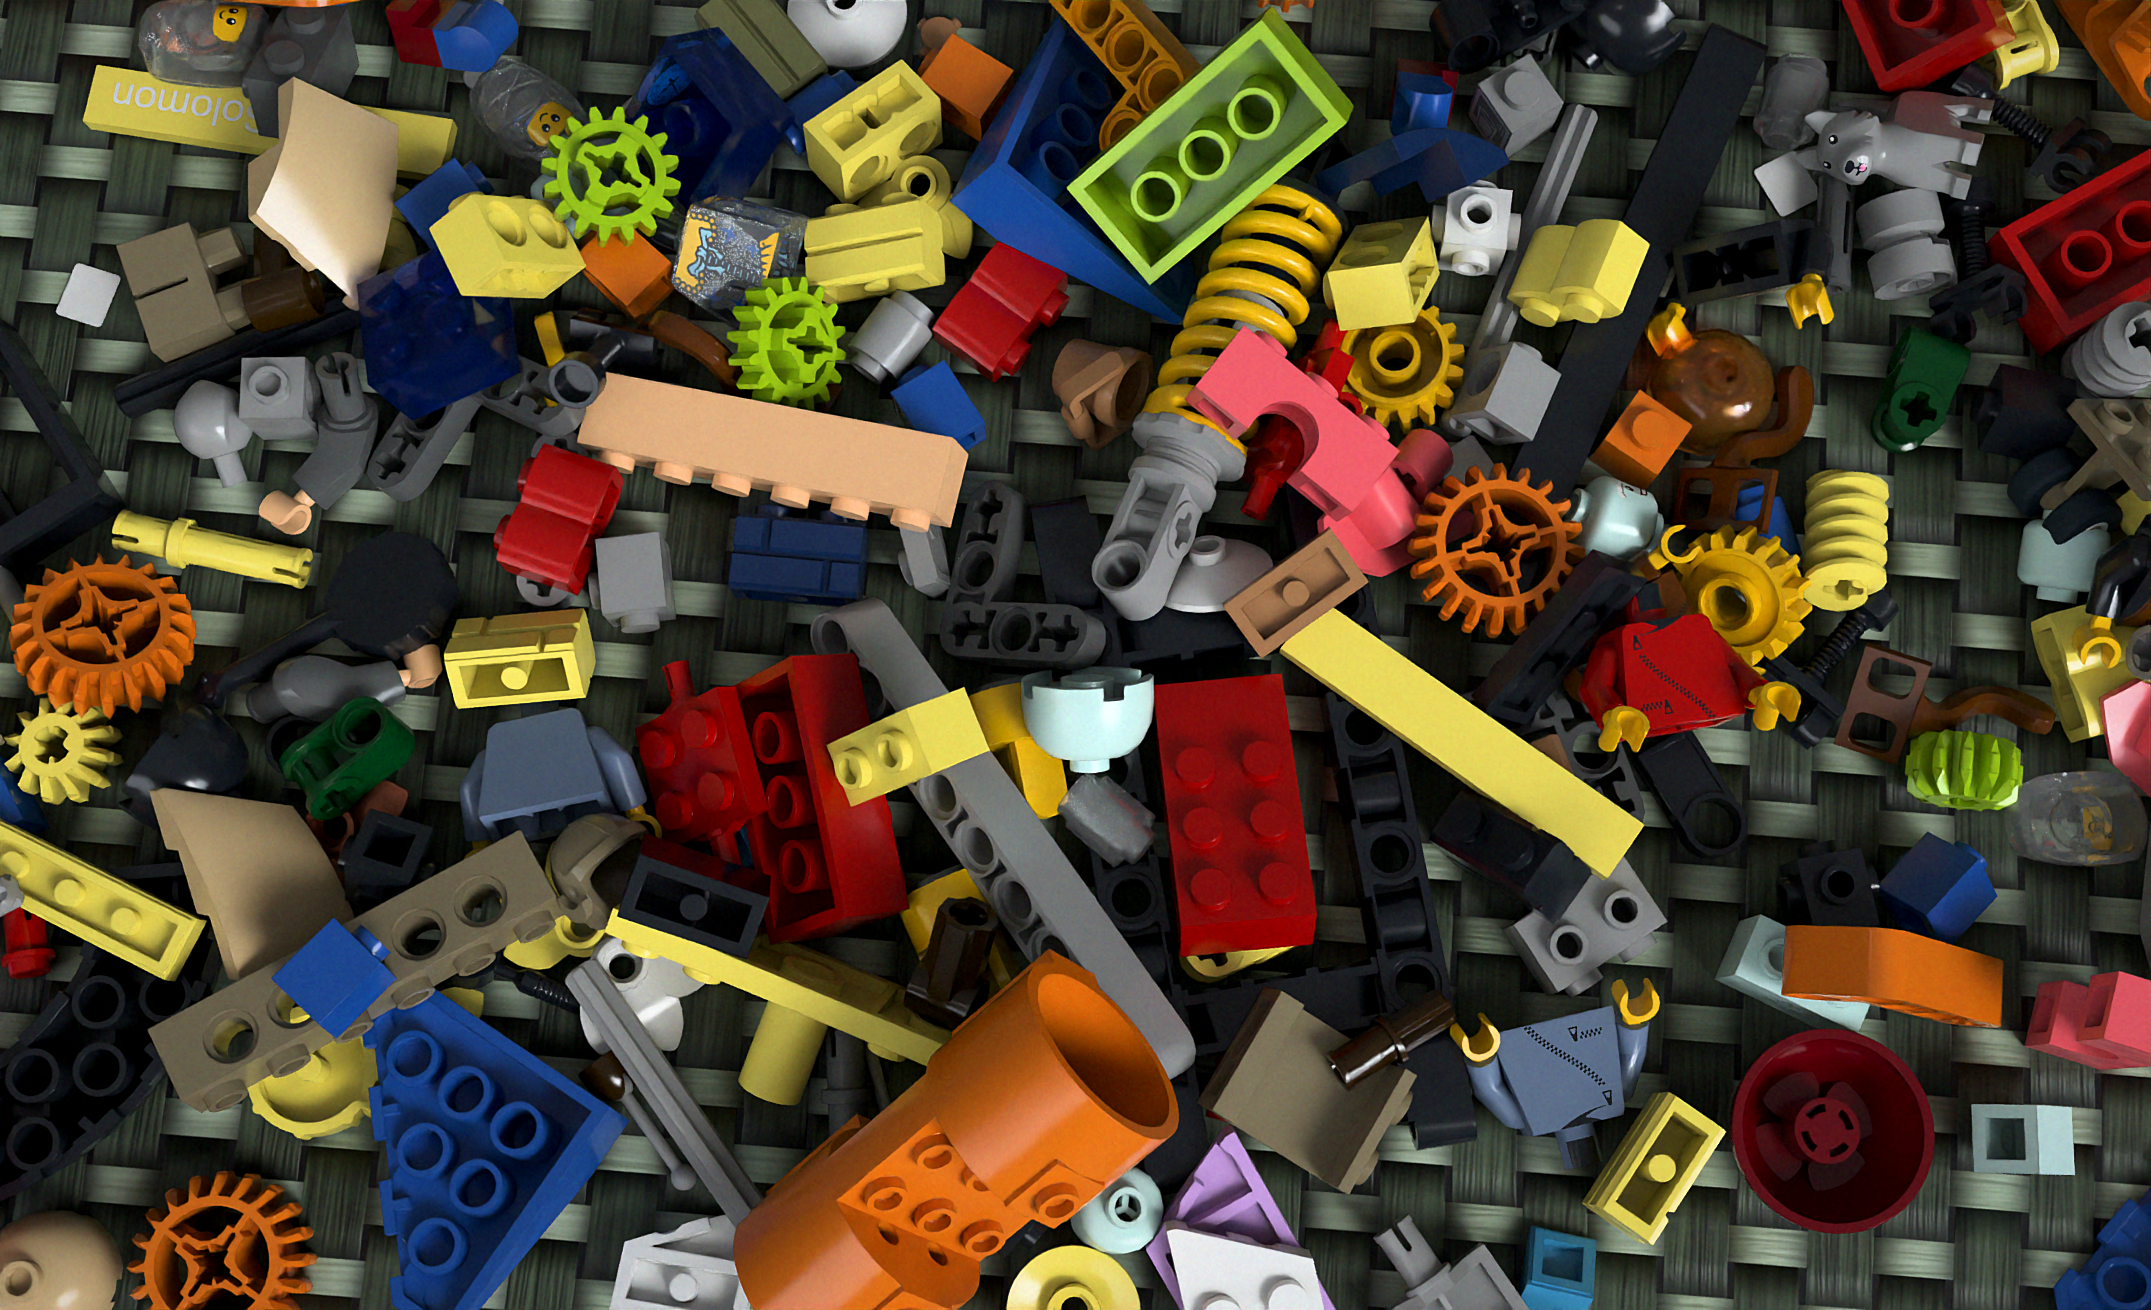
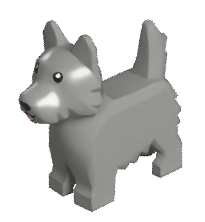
M1907 91L1898 95L1892 101L1868 98H1852L1837 103V106L1856 107L1862 110V113L1859 114L1855 110L1835 112L1824 109L1807 112L1805 121L1820 134L1818 144L1799 151L1795 159L1804 168L1823 171L1850 185L1863 184L1867 176L1878 174L1899 185L1943 192L1951 197L1965 200L1972 175L1951 170L1949 164L1950 161L1976 166L1985 134L1962 129L1960 123L1961 121L1988 125L1995 100L1969 96L1957 97L1935 92Z

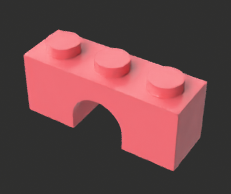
M1244 325L1184 400L1234 440L1249 428L1256 417L1261 415L1278 414L1291 420L1302 434L1304 454L1300 464L1286 482L1334 521L1338 522L1355 510L1400 451L1388 442L1390 435L1378 421L1363 413H1359L1356 416L1336 400L1339 396L1338 392L1326 379L1313 372L1304 374L1285 358L1287 356L1285 348L1274 337L1261 330H1256L1253 333Z
M2116 971L2091 975L2089 987L2067 980L2039 984L2024 1046L2099 1070L2151 1067V981Z

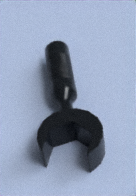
M501 950L495 952V960L486 968L468 976H459L457 973L447 979L448 982L458 988L471 990L482 988L492 982L497 975L512 981L519 992L550 1003L553 1006L555 1005L557 1008L580 1017V1004L564 981L554 979L552 976L549 977V975L535 969L525 968L518 970L500 962Z

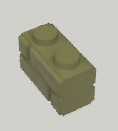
M710 0L696 10L694 18L701 35L695 40L697 47L708 45L702 55L715 71L725 66L737 80L731 87L739 101L751 115H755L761 110L773 125H777L783 120L778 110L781 105L825 73L829 74L826 61L775 0Z

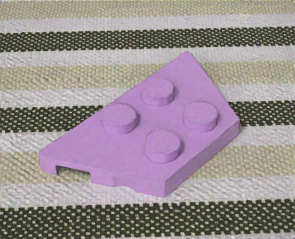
M1232 1124L1222 1128L1163 1213L1161 1226L1154 1238L1145 1245L1149 1257L1180 1310H1184L1164 1222L1177 1220L1186 1222L1187 1227L1190 1229L1225 1236L1227 1231L1250 1236L1263 1245L1281 1243L1301 1248ZM1317 1276L1324 1310H1336Z

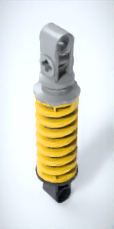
M1341 128L1225 223L1220 236L1222 244L1213 250L1208 263L1209 273L1200 279L1195 292L1197 301L1187 308L1183 319L1184 330L1178 333L1170 348L1172 358L1165 362L1160 369L1157 378L1159 388L1149 394L1142 412L1134 419L1132 436L1144 450L1140 457L1134 459L1128 472L1129 486L1118 501L1113 522L1092 564V578L1095 584L1117 612L1128 620H1145L1154 616L1162 609L1182 559L1193 544L1202 513L1209 511L1215 501L1216 490L1214 488L1217 481L1233 482L1240 479L1244 473L1248 447L1244 446L1239 440H1248L1256 436L1260 427L1258 417H1256L1244 433L1234 440L1184 399L1244 325L1253 333L1256 330H1261L1271 335L1285 348L1286 352L1293 350L1297 341V334L1293 326L1301 324L1306 320L1310 310L1306 298L1316 294L1322 283L1318 269L1330 264L1337 246L1343 242L1349 229L1347 216L1337 204L1342 190L1328 196L1321 191L1314 177L1315 174L1353 156ZM1138 575L1133 582L1123 586L1129 578Z

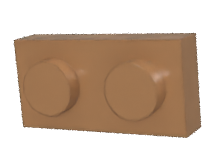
M1327 527L1222 604L1262 659L1369 581L1331 528Z

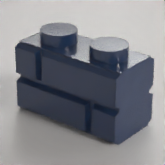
M758 505L755 507V514L738 513L736 516L734 549L729 573V588L735 598L827 607H840L863 599L869 547V535L865 524H857L855 519L837 515L830 510L818 512L817 520L792 518L793 511L791 509L776 505Z

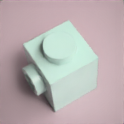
M1971 1104L1974 1172L2075 1175L2072 1107Z

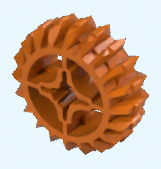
M1502 462L1494 464L1490 471L1489 480L1485 479L1483 472L1478 466H1470L1465 473V484L1453 475L1446 477L1442 483L1444 495L1429 492L1423 502V505L1430 514H1416L1413 523L1417 526L1415 531L1422 536L1410 539L1407 545V552L1413 556L1426 559L1412 566L1410 570L1411 577L1418 580L1432 579V582L1422 591L1421 598L1424 602H1430L1441 595L1447 601L1438 614L1441 620L1447 621L1450 619L1456 609L1466 614L1461 623V630L1464 633H1471L1479 619L1485 620L1487 636L1489 638H1497L1502 631L1505 619L1509 629L1515 636L1522 635L1528 628L1527 616L1532 619L1547 605L1569 578L1574 568L1569 564L1580 562L1585 557L1586 550L1584 547L1567 542L1580 534L1582 523L1576 521L1562 522L1561 520L1571 507L1570 499H1560L1552 505L1546 499L1553 489L1552 481H1543L1537 490L1529 487L1527 483L1531 476L1528 467L1521 468L1514 480L1511 481L1507 480V470ZM1501 507L1519 513L1532 525L1518 526L1512 524L1505 518ZM1472 508L1475 516L1471 524L1473 539L1462 543L1458 550L1447 553L1445 540L1449 522L1458 514ZM1490 539H1492L1495 548L1501 549L1506 547L1507 550H1510L1502 562H1500L1496 552L1485 553L1482 551ZM1544 548L1545 567L1540 583L1530 591L1520 594L1517 584L1518 580L1522 577L1519 561L1529 558L1535 550ZM1465 574L1480 576L1487 582L1492 595H1499V597L1489 596L1474 590L1464 583L1459 576Z
M98 552L92 562L93 565L82 567L71 557L66 566V573L60 574L46 568L45 574L42 577L43 586L27 584L26 592L23 594L25 603L14 605L12 613L14 626H11V632H9V642L11 650L15 651L13 655L17 672H20L21 677H27L28 687L35 696L47 693L48 700L55 710L73 701L74 710L81 718L92 706H99L110 720L116 710L115 706L127 704L130 709L138 714L140 707H142L141 697L148 696L162 702L166 694L165 684L180 685L181 679L184 677L183 666L191 665V661L194 658V639L197 637L196 622L192 620L191 604L186 598V594H178L177 584L174 583L172 576L158 579L157 570L151 562L134 570L133 562L130 561L127 554L116 565L106 564L105 559ZM139 650H142V651L139 652L138 654H136V655L130 657L133 653H135V652H137V651H139Z
M218 1171L213 1183L206 1175L194 1176L189 1180L188 1192L182 1188H172L165 1193L169 1210L151 1208L145 1214L155 1232L138 1233L135 1235L132 1241L137 1247L147 1250L145 1259L131 1261L126 1267L131 1273H144L145 1285L137 1286L129 1296L133 1297L134 1300L151 1298L153 1305L147 1310H204L210 1301L219 1300L223 1293L228 1290L236 1296L247 1294L255 1300L246 1310H300L297 1302L290 1296V1293H307L313 1287L312 1282L308 1278L299 1276L298 1272L299 1267L314 1265L318 1259L315 1253H300L299 1242L310 1239L313 1236L314 1230H312L311 1226L293 1228L291 1223L300 1215L303 1207L298 1202H294L278 1208L283 1198L284 1188L279 1184H271L261 1191V1176L258 1174L247 1173L238 1182L234 1171ZM221 1206L233 1208L243 1213L237 1224L227 1225L219 1236L211 1231L199 1232L192 1227L206 1213ZM263 1237L266 1240L269 1252L268 1272L263 1269L257 1258L258 1246ZM227 1250L228 1254L224 1259V1264L231 1269L230 1274L219 1275L218 1272L221 1270L223 1263L216 1257V1252ZM179 1255L186 1261L188 1267V1278L184 1287H182L179 1276Z

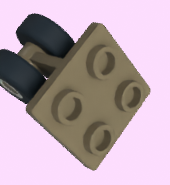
M2075 399L2067 408V412L2098 448L2095 454L2084 463L2076 452L2069 447L2052 448L2030 459L2011 478L2007 487V494L2023 515L2029 517L2043 515V510H2052L2042 526L2050 532L2055 544L2061 545L2082 532L2094 529L2101 530L2102 528L2111 536L2122 521L2123 511L2105 489L2122 479L2139 499L2151 501V399Z

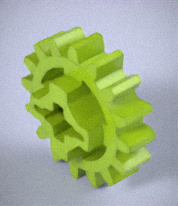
M591 107L588 113V122L585 126H582L572 116L566 119L564 128L569 137L568 139L558 135H551L548 148L558 158H543L540 172L555 178V180L543 185L542 195L544 199H560L561 202L555 209L553 218L556 222L566 220L569 217L575 219L576 224L573 237L578 240L585 235L588 229L597 232L598 247L605 248L610 234H618L624 246L628 247L633 243L634 229L637 227L648 237L655 234L657 225L652 216L653 214L665 219L670 217L674 207L662 196L678 195L681 182L667 177L666 174L677 169L679 159L676 155L662 156L661 150L666 145L668 139L665 132L656 134L651 138L645 133L648 117L642 115L631 125L625 123L623 107H616L611 120H603L597 107ZM609 138L617 140L616 143L598 147L589 143L598 139ZM639 153L644 156L651 169L653 185L649 184L650 179L640 173L636 159ZM613 167L622 172L620 181L616 180L610 188L603 186L600 183L601 174H606ZM568 169L573 171L572 176L582 181L585 192L582 202L577 199L571 189ZM626 207L633 211L623 216L604 215L608 210Z
M807 277L762 279L761 287H749L744 291L749 306H734L732 313L740 322L739 330L728 331L727 339L738 344V353L728 358V362L731 366L742 367L743 374L736 385L739 389H754L752 400L814 411V403H827L830 400L826 384H840L842 380L839 372L834 368L836 361L847 359V353L837 348V339L846 333L845 327L834 326L832 322L838 306L836 303H822L825 288L821 285L808 286Z

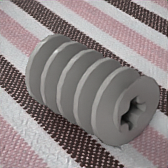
M2135 301L2120 305L2067 347L2061 358L2060 374L2062 377L2076 380L2077 399H2129L2151 383V304Z

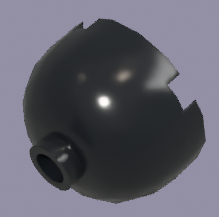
M1586 0L1583 4L1586 8L1583 13L1566 23L1567 28L1575 39L1568 47V50L1591 73H1595L1601 66L1618 76H1638L1647 73L1666 61L1687 39L1684 28L1672 34L1667 27L1676 16L1662 0Z
M198 703L180 716V718L190 724L180 735L172 736L165 731L155 741L138 763L122 790L130 798L120 801L118 807L139 822L159 832L161 830L149 790L159 787L239 799L249 798L250 793L241 787L250 768L249 750L241 734L227 720L204 704Z

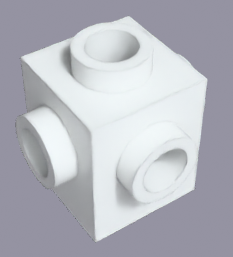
M1478 180L1465 188L1448 194L1444 206L1433 205L1430 227L1433 242L1439 243L1437 256L1439 270L1454 271L1468 276L1498 275L1505 252L1516 251L1518 246L1521 214L1510 213L1513 190L1498 189L1491 182Z

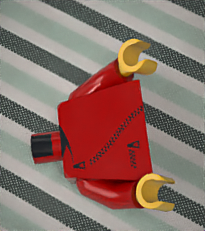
M1660 583L1644 584L1625 607L1628 624L1615 628L1596 641L1595 648L1590 653L1578 689L1581 700L1597 727L1601 729V735L1598 739L1599 747L1607 752L1615 751L1619 742L1627 741L1632 751L1638 752L1644 739L1648 737L1715 727L1746 714L1745 707H1755L1753 713L1755 726L1762 731H1768L1775 728L1779 713L1787 721H1795L1801 704V695L1795 687L1785 682H1768L1745 662L1718 631L1713 629L1706 615L1697 613L1669 618Z

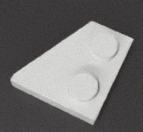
M726 1214L711 1219L705 1217L681 1224L678 1229L659 1234L655 1232L625 1241L609 1310H750V1303L741 1286L734 1261L733 1241L736 1229Z
M1171 1220L1164 1222L1184 1310H1324L1314 1261L1308 1249L1281 1243L1263 1245L1250 1236L1227 1231L1225 1236L1190 1229L1187 1227L1186 1222Z

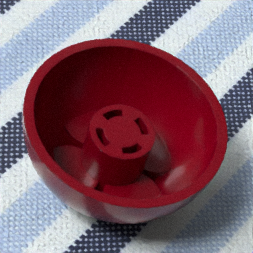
M1815 1029L1800 1032L1778 1041L1761 1053L1749 1066L1736 1088L1730 1110V1142L1736 1164L1743 1178L1755 1195L1768 1208L1793 1224L1809 1230L1831 1234H1850L1866 1231L1889 1221L1904 1210L1915 1198L1923 1186L1932 1163L1935 1140L1934 1121L1930 1104L1920 1082L1906 1063L1883 1044L1859 1033L1840 1029ZM1821 1110V1112L1813 1114L1810 1118L1807 1116L1813 1111ZM1804 1131L1808 1141L1813 1145L1811 1150L1803 1139L1802 1132Z

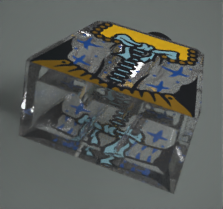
M715 195L693 203L688 209L687 215L672 210L668 219L658 217L656 220L657 229L653 235V240L677 252L671 277L674 289L733 329L739 330L740 322L732 311L734 306H749L744 292L747 288L761 287L762 279L794 276L809 217L731 196Z

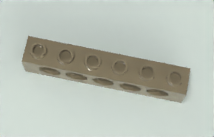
M518 830L342 925L349 933H352L362 924L391 952L381 963L397 979L337 1039L311 1017L300 1023H291L290 1012L296 1002L271 979L302 947L147 1029L180 1100L201 1113L209 1110V1112H219L242 1101L249 1093L248 1087L272 1075L274 1078H279L300 1070L310 1062V1054L333 1041L338 1044L346 1043L362 1036L373 1027L374 1023L372 1020L395 1007L399 1010H404L424 1002L435 992V985L457 973L459 976H468L486 968L495 960V952L519 940L520 943H528L541 938L555 927V920L565 914L560 909L557 901L558 896L533 849L521 830ZM490 897L502 899L501 909L494 918L486 922L472 921L473 911L479 902ZM428 930L441 931L440 942L432 952L421 956L412 955L413 943L421 933ZM253 1029L254 1038L250 1048L241 1056L229 1058L228 1046L231 1039L242 1030Z

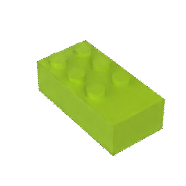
M1271 5L1086 164L1066 188L1147 283L1151 285L1348 122L1354 105Z

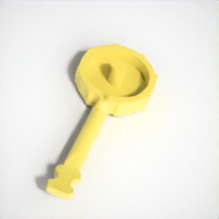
M300 1006L291 1009V1023H300L310 1017ZM362 1036L341 1044L333 1041L310 1054V1062L300 1070L279 1078H274L270 1075L247 1088L253 1103V1112L263 1116L274 1126L291 1132L295 1137L303 1140L332 1135L351 1126H359L364 1115L371 1118L368 1088L379 1086L375 1048L367 1049L363 1047Z

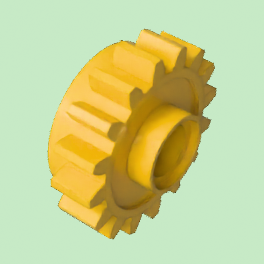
M1433 305L1426 311L1421 309L1413 323L1349 330L1344 337L1340 350L1355 358V361L1341 392H1349L1355 395L1361 402L1363 414L1376 418V421L1386 430L1390 421H1399L1403 434H1408L1412 427L1411 419L1420 417L1424 423L1432 426L1435 424L1433 407L1438 405L1451 410L1454 406V393L1450 388H1462L1464 384V370L1458 366L1465 363L1464 345L1453 344L1457 340L1455 324L1451 322L1441 326L1439 323V308ZM1392 358H1403L1410 362L1406 368L1399 371H1390L1382 367L1386 361Z
M1730 524L1723 525L1711 536L1705 532L1688 545L1689 549L1678 556H1684L1690 549L1700 545L1698 555L1693 560L1673 565L1679 571L1675 575L1694 612L1706 615L1713 629L1718 631L1732 648L1741 655L1745 662L1753 667L1764 656L1770 660L1775 659L1788 647V644H1791L1803 633L1805 628L1799 621L1812 611L1813 605L1803 600L1804 590L1811 585L1810 578L1801 576L1797 563L1800 561L1797 554L1789 555L1780 546L1781 538L1776 535L1771 539L1759 536L1756 526L1749 525L1739 534H1735ZM1733 588H1736L1742 593L1746 602L1742 601L1735 594Z

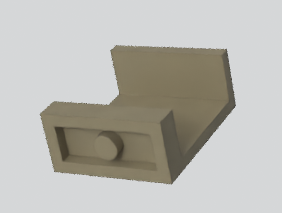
M1264 987L1197 1103L1328 1185L1349 1195L1354 1185L1364 1183L1374 1170L1379 1158V1151L1376 1147L1388 1126L1396 1125L1406 1114L1413 1097V1093L1409 1089L1417 1075L1405 1068L1389 1064L1355 1085V1088L1351 1091H1346L1330 1069L1325 1053L1337 1049L1351 1039L1303 1010L1304 1004L1285 992Z

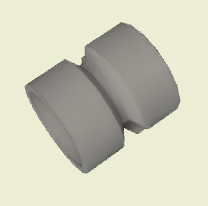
M1913 188L1893 192L1869 201L1855 212L1863 247L1866 250L1875 252L1867 261L1875 298L1896 300L1925 294L1947 285L1957 277L1949 240L1937 237V234L1945 227L1937 191Z

